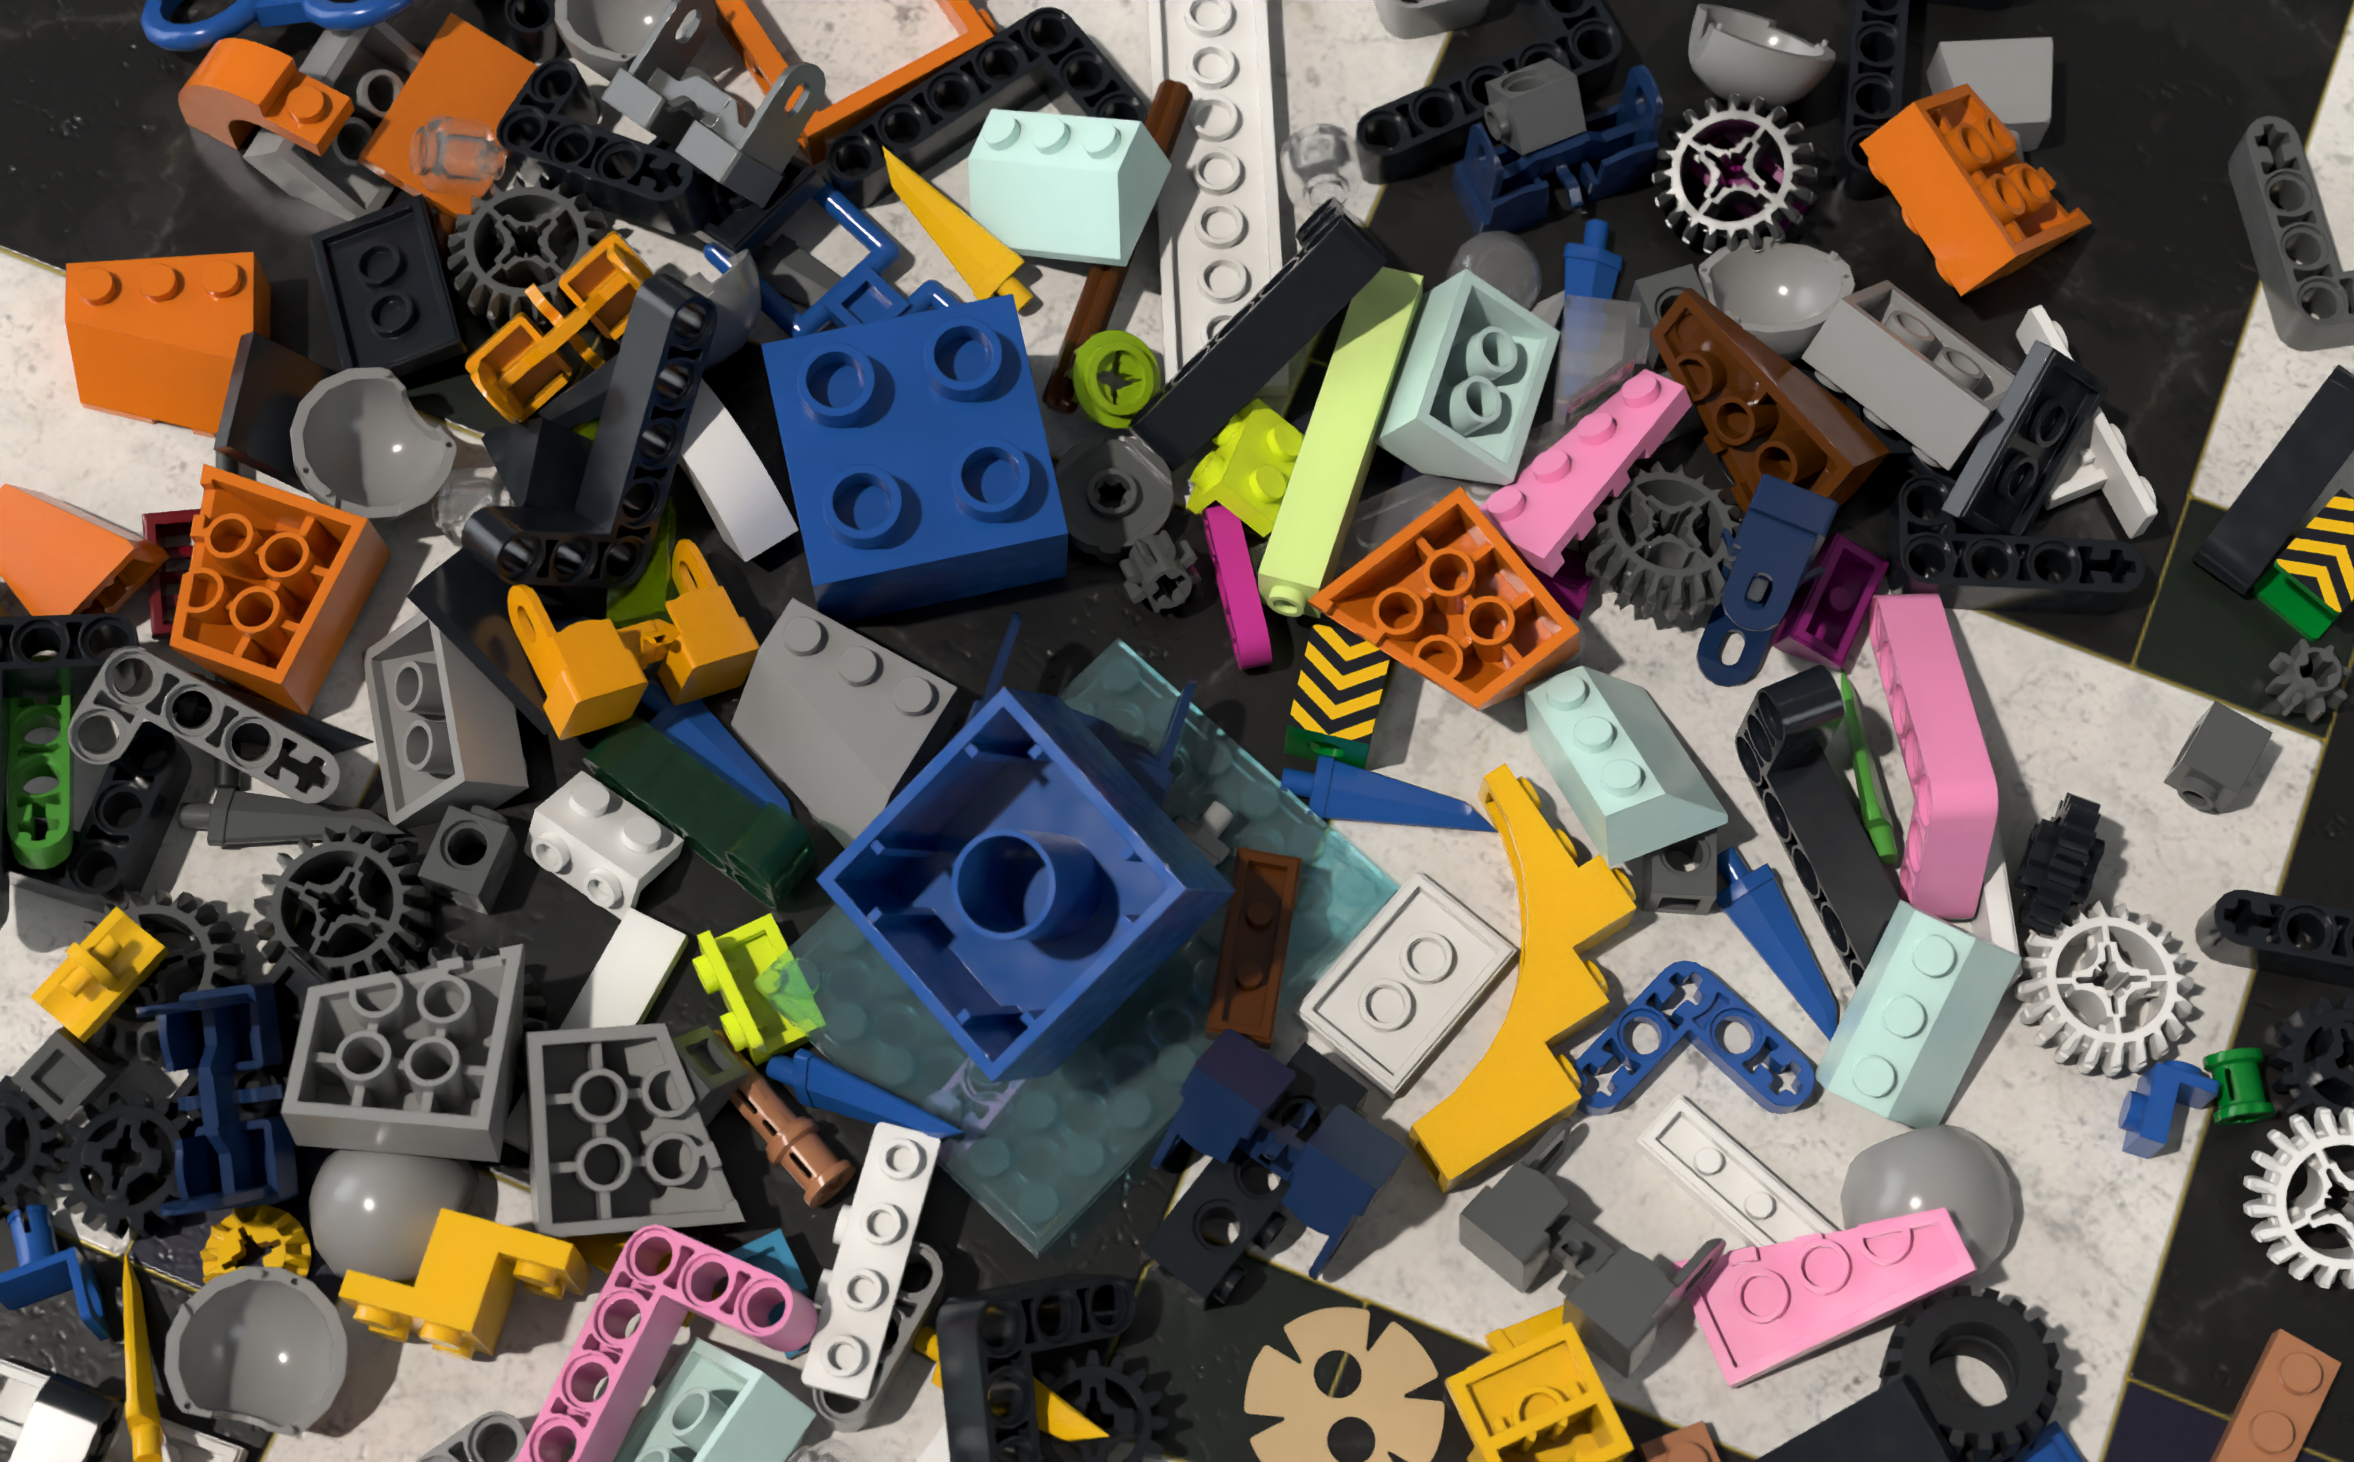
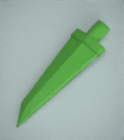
M1841 668L1840 692L1844 703L1845 726L1863 816V829L1882 865H1888L1899 858L1893 835V823L1885 803L1856 693L1845 671Z

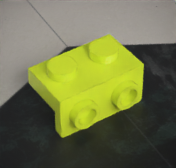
M1259 398L1255 399L1240 412L1236 413L1210 439L1213 442L1210 452L1199 462L1191 475L1190 481L1195 486L1186 507L1193 513L1198 514L1217 500L1259 535L1265 537L1273 530L1304 435Z
M771 913L715 939L710 930L697 935L701 956L692 959V962L706 993L711 995L719 991L729 1012L719 1017L735 1052L747 1048L756 1067L769 1061L776 1053L784 1054L827 1034V1026Z

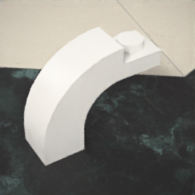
M701 378L677 462L702 499L722 539L746 563L799 529L751 444L716 394Z

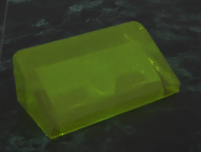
M667 497L649 562L644 573L636 582L627 587L608 588L606 619L610 618L614 627H628L655 619H661L668 623L671 622V617L665 604L667 601L672 600L673 585L672 560L675 549L676 509L672 497Z

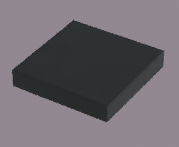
M254 331L241 335L213 450L312 496L302 484L294 468L290 429L301 400L319 381L337 373Z

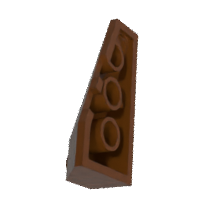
M1692 288L1685 289L1650 333L1674 381L1685 386L1690 400L1694 403L1709 432L1708 435L1704 436V439L1712 455L1719 453L1736 485L1730 488L1745 514L1763 474H1769L1834 500L1840 506L1856 493L1891 452L1845 404L1754 335L1744 330L1742 326Z

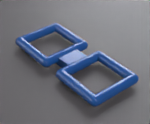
M823 176L822 178L826 185L812 199L868 249L870 253L803 314L797 311L759 276L761 311L791 338L819 333L831 321L839 328L963 304L937 280L925 281L907 299H904L880 276L899 260L901 255L899 245ZM705 245L704 256L706 260L723 275L731 267L727 260L729 258L712 246Z

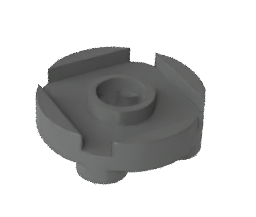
M1104 436L1088 438L1069 449L1056 465L1054 473L1068 529V542L1077 549L1087 554L1095 555L1102 562L1115 563L1129 556L1135 544L1134 540L1137 538L1142 539L1149 535H1159L1162 530L1167 529L1174 509L1171 472L1164 459L1150 451L1138 439L1125 436L1124 441L1115 439L1104 441ZM1103 486H1106L1111 491L1118 489L1120 486L1127 491L1123 496L1124 505L1118 508L1112 506L1106 508L1100 505L1101 495L1098 490Z

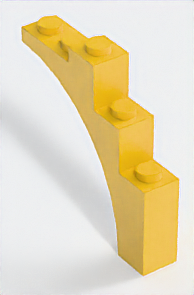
M1506 763L1483 777L1477 797L1495 829L1498 831L1516 883L1521 925L1517 983L1506 1019L1486 1055L1449 1097L1411 1126L1407 1137V1142L1443 1195L1549 1129L1561 1119L1574 1113L1582 1098L1577 1091L1581 1088V1081L1567 1058L1562 1054L1554 1057L1550 1050L1601 1019L1610 1002L1606 997V994L1609 993L1607 982L1592 961L1586 960L1582 962L1579 956L1627 927L1637 908L1633 902L1636 900L1635 891L1628 878L1617 867L1610 870L1601 855L1596 856L1580 867L1576 865L1575 862L1578 860L1577 852L1568 836L1559 828L1554 830L1550 828L1539 812L1541 802L1533 786L1523 776L1516 779Z

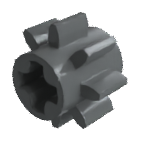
M1162 530L1159 535H1149L1142 539L1137 538L1134 540L1135 544L1129 553V559L1119 562V566L1127 579L1124 587L1132 602L1135 604L1147 597L1154 612H1159L1161 608L1168 609L1186 603V599L1192 590V584L1200 583L1202 579L1194 566L1197 556L1187 539L1180 541L1174 546L1167 531Z
M2300 639L2292 648L2290 655L2279 652L2268 666L2280 676L2273 679L2265 688V692L2267 694H2275L2278 702L2283 706L2282 715L2286 717L2291 712L2298 714L2306 713L2310 722H2316L2325 712L2326 706L2337 709L2346 700L2348 695L2337 685L2342 683L2351 673V669L2341 667L2339 660L2333 654L2334 647L2332 645L2325 649L2319 647L2310 648L2305 639Z

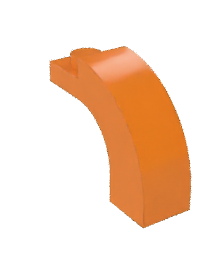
M225 38L217 41L181 89L178 96L181 112L188 125L236 150L240 148L257 124L320 157L325 153L355 110L350 97L298 71L292 57L260 43L239 38Z

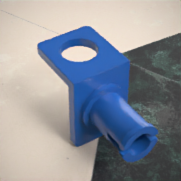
M42 1204L25 1206L29 1218L28 1222H24L20 1209L9 1214L7 1223L9 1229H11L19 1266L0 1273V1303L8 1310H16L74 1289L82 1322L100 1341L111 1338L97 1271L75 1247L59 1252L52 1223L53 1215L51 1208Z

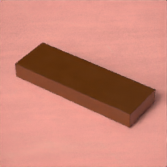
M1238 847L1231 883L1236 892L1228 900L1205 1039L1216 1040L1226 1029H1232L1259 1048L1270 1050L1302 858Z

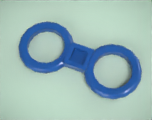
M147 0L140 23L147 39L151 43L168 51H194L214 46L221 39L232 38L240 34L255 21H257L260 28L312 22L328 30H357L380 24L402 13L417 0H360L352 3H334L330 0H238L225 11L209 19L191 24H173L169 22L172 13L184 0Z

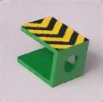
M2342 488L2275 560L2274 565L2252 588L2253 596L2311 642H2315L2354 600V498Z
M1319 624L1313 625L1287 725L1283 753L1317 761L1320 754L1335 757V760L1365 769L1390 656L1353 632Z

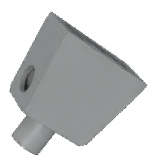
M2052 37L1940 42L1927 71L1932 94L1935 95L1967 83L2015 136L2017 150L2014 153L2025 163L2023 152H2030L2038 148L2050 124L2053 67Z

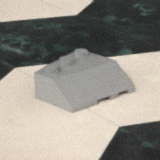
M792 598L758 650L731 726L781 782H784L808 808L809 813L824 830L827 829L846 849L932 761L961 712L958 687Z
M524 944L499 948L500 955L464 962L462 956L437 961V968L398 976L392 971L309 987L281 1114L296 1145L500 1162L522 1043Z
M665 1023L527 1032L522 1035L533 1233L556 1238L638 1231L642 1227L654 1224L667 1228L745 1222L737 1200L734 1199L721 1168L722 1163L713 1141L709 1138L698 1108H695L693 1103L695 1100L694 1094Z

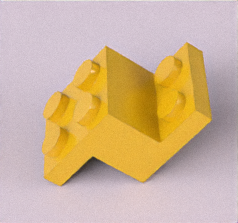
M441 1207L414 1287L347 1269L338 1296L356 1311L353 1317L354 1320L369 1325L367 1329L369 1333L401 1343H407L410 1333L420 1335L421 1339L433 1343L432 1349L453 1358L471 1361L474 1351L492 1356L495 1355L519 1280L525 1281L523 1289L549 1299L562 1300L565 1291L584 1296L592 1269L573 1243Z
M1572 1321L1453 1375L1445 1381L1448 1392L1475 1446L1467 1457L1468 1462H1623L1634 1450Z

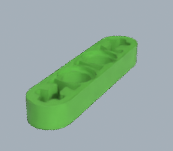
M38 655L31 657L30 660L44 662L51 660L54 656ZM74 695L47 696L48 704H37L36 697L10 698L7 829L14 858L21 865L30 869L55 867L66 860L73 848L74 753L68 743V728L74 715ZM41 727L53 728L59 732V735L48 743L34 744L24 739L29 732ZM37 777H52L59 781V784L47 793L33 794L23 789L30 780ZM35 818H46L49 831L45 835V840L34 841L36 837Z

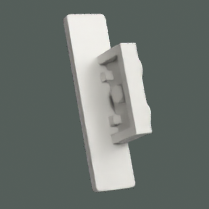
M2042 305L2029 309L2016 332L2017 339L2026 355H2028L2035 340H2038L2073 360L2068 352L2067 337L2060 324L2050 320ZM2099 406L2045 500L2044 506L2048 510L2102 489L2127 536L2132 539L2142 535L2157 515L2156 496L2148 480L2143 476H2138L2126 454V443L2121 431L2114 424L2108 423Z
M884 1122L876 1124L852 1206L843 1204L836 1222L833 1243L840 1245L834 1268L833 1270L826 1268L823 1270L817 1286L814 1306L816 1309H820L821 1312L801 1376L805 1386L864 1401L869 1397L941 1148L940 1139L927 1136L919 1131Z

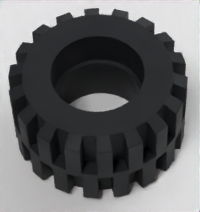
M1970 1285L1955 1286L1952 1297L1948 1299L1943 1291L1927 1297L1924 1307L1916 1302L1905 1311L1902 1323H1897L1891 1334L1879 1378H1882L1879 1389L1893 1380L1908 1374L1959 1462H2002L2003 1460L2004 1462H2020L2027 1448L2033 1450L2040 1440L2058 1398L2056 1396L2062 1385V1370L2054 1368L2060 1355L2055 1342L2043 1343L2048 1328L2040 1318L2037 1317L2028 1322L2023 1317L2027 1308L2026 1305L2014 1298L2011 1304L2007 1306L1997 1301L2000 1291L1985 1287L1982 1297L1972 1296ZM1950 1356H1968L1980 1360L1991 1367L2000 1377L2005 1387L2007 1398L1997 1404L1986 1407H1973L1961 1404L1951 1399L1939 1388L1933 1378L1930 1366L1936 1361Z

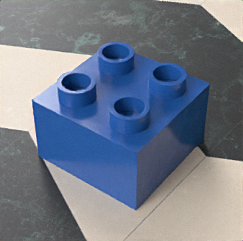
M1013 294L761 344L819 613L841 624L1066 577L1068 529Z
M1003 687L816 879L992 1083L1050 1076L1236 892L1060 697Z

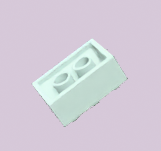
M991 109L968 157L970 217L1019 255L1126 267L1172 164L1142 121Z
M1464 269L1423 294L1374 443L1423 474L1501 485L1512 483L1515 479L1560 332L1468 269Z
M1583 665L1524 687L1528 739L1609 868L1728 823V814L1643 687Z
M1900 899L1814 1074L1815 1078L1827 1091L1886 1119L1917 1129L1938 1126L2022 957Z
M694 1336L629 1428L613 1462H784L788 1455L799 1446L805 1430L817 1413L763 1371Z

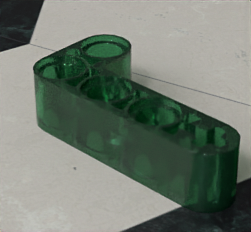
M635 714L624 722L612 725L583 758V762L590 771L608 787L684 839V844L772 909L778 908L818 860L811 834L791 814L772 802H767L761 809Z

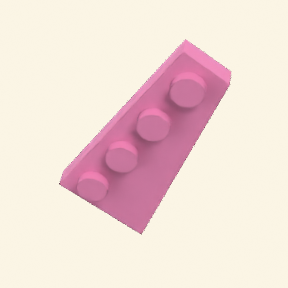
M1647 369L1642 370L1638 375L1626 381L1619 391L1595 411L1582 418L1576 427L1551 448L1538 455L1532 464L1515 477L1512 483L1494 492L1479 509L1524 563L1553 577L1565 562L1561 552L1571 539L1582 541L1596 524L1593 512L1606 496L1618 497L1631 481L1627 471L1636 459L1650 458L1692 406L1685 386Z
M1944 1207L1860 1224L1856 1228L1827 1234L1820 1232L1796 1237L1792 1241L1758 1248L1752 1246L1727 1251V1254L1720 1256L1712 1270L1687 1298L1728 1386L1734 1389L1980 1272L1950 1212ZM1690 1259L1672 1263L1676 1274Z

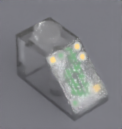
M1567 295L1560 331L1551 433L1563 434L1579 423L1582 418L1595 411L1619 391L1626 381L1631 379L1634 364H1646L1650 328L1639 327L1641 303Z

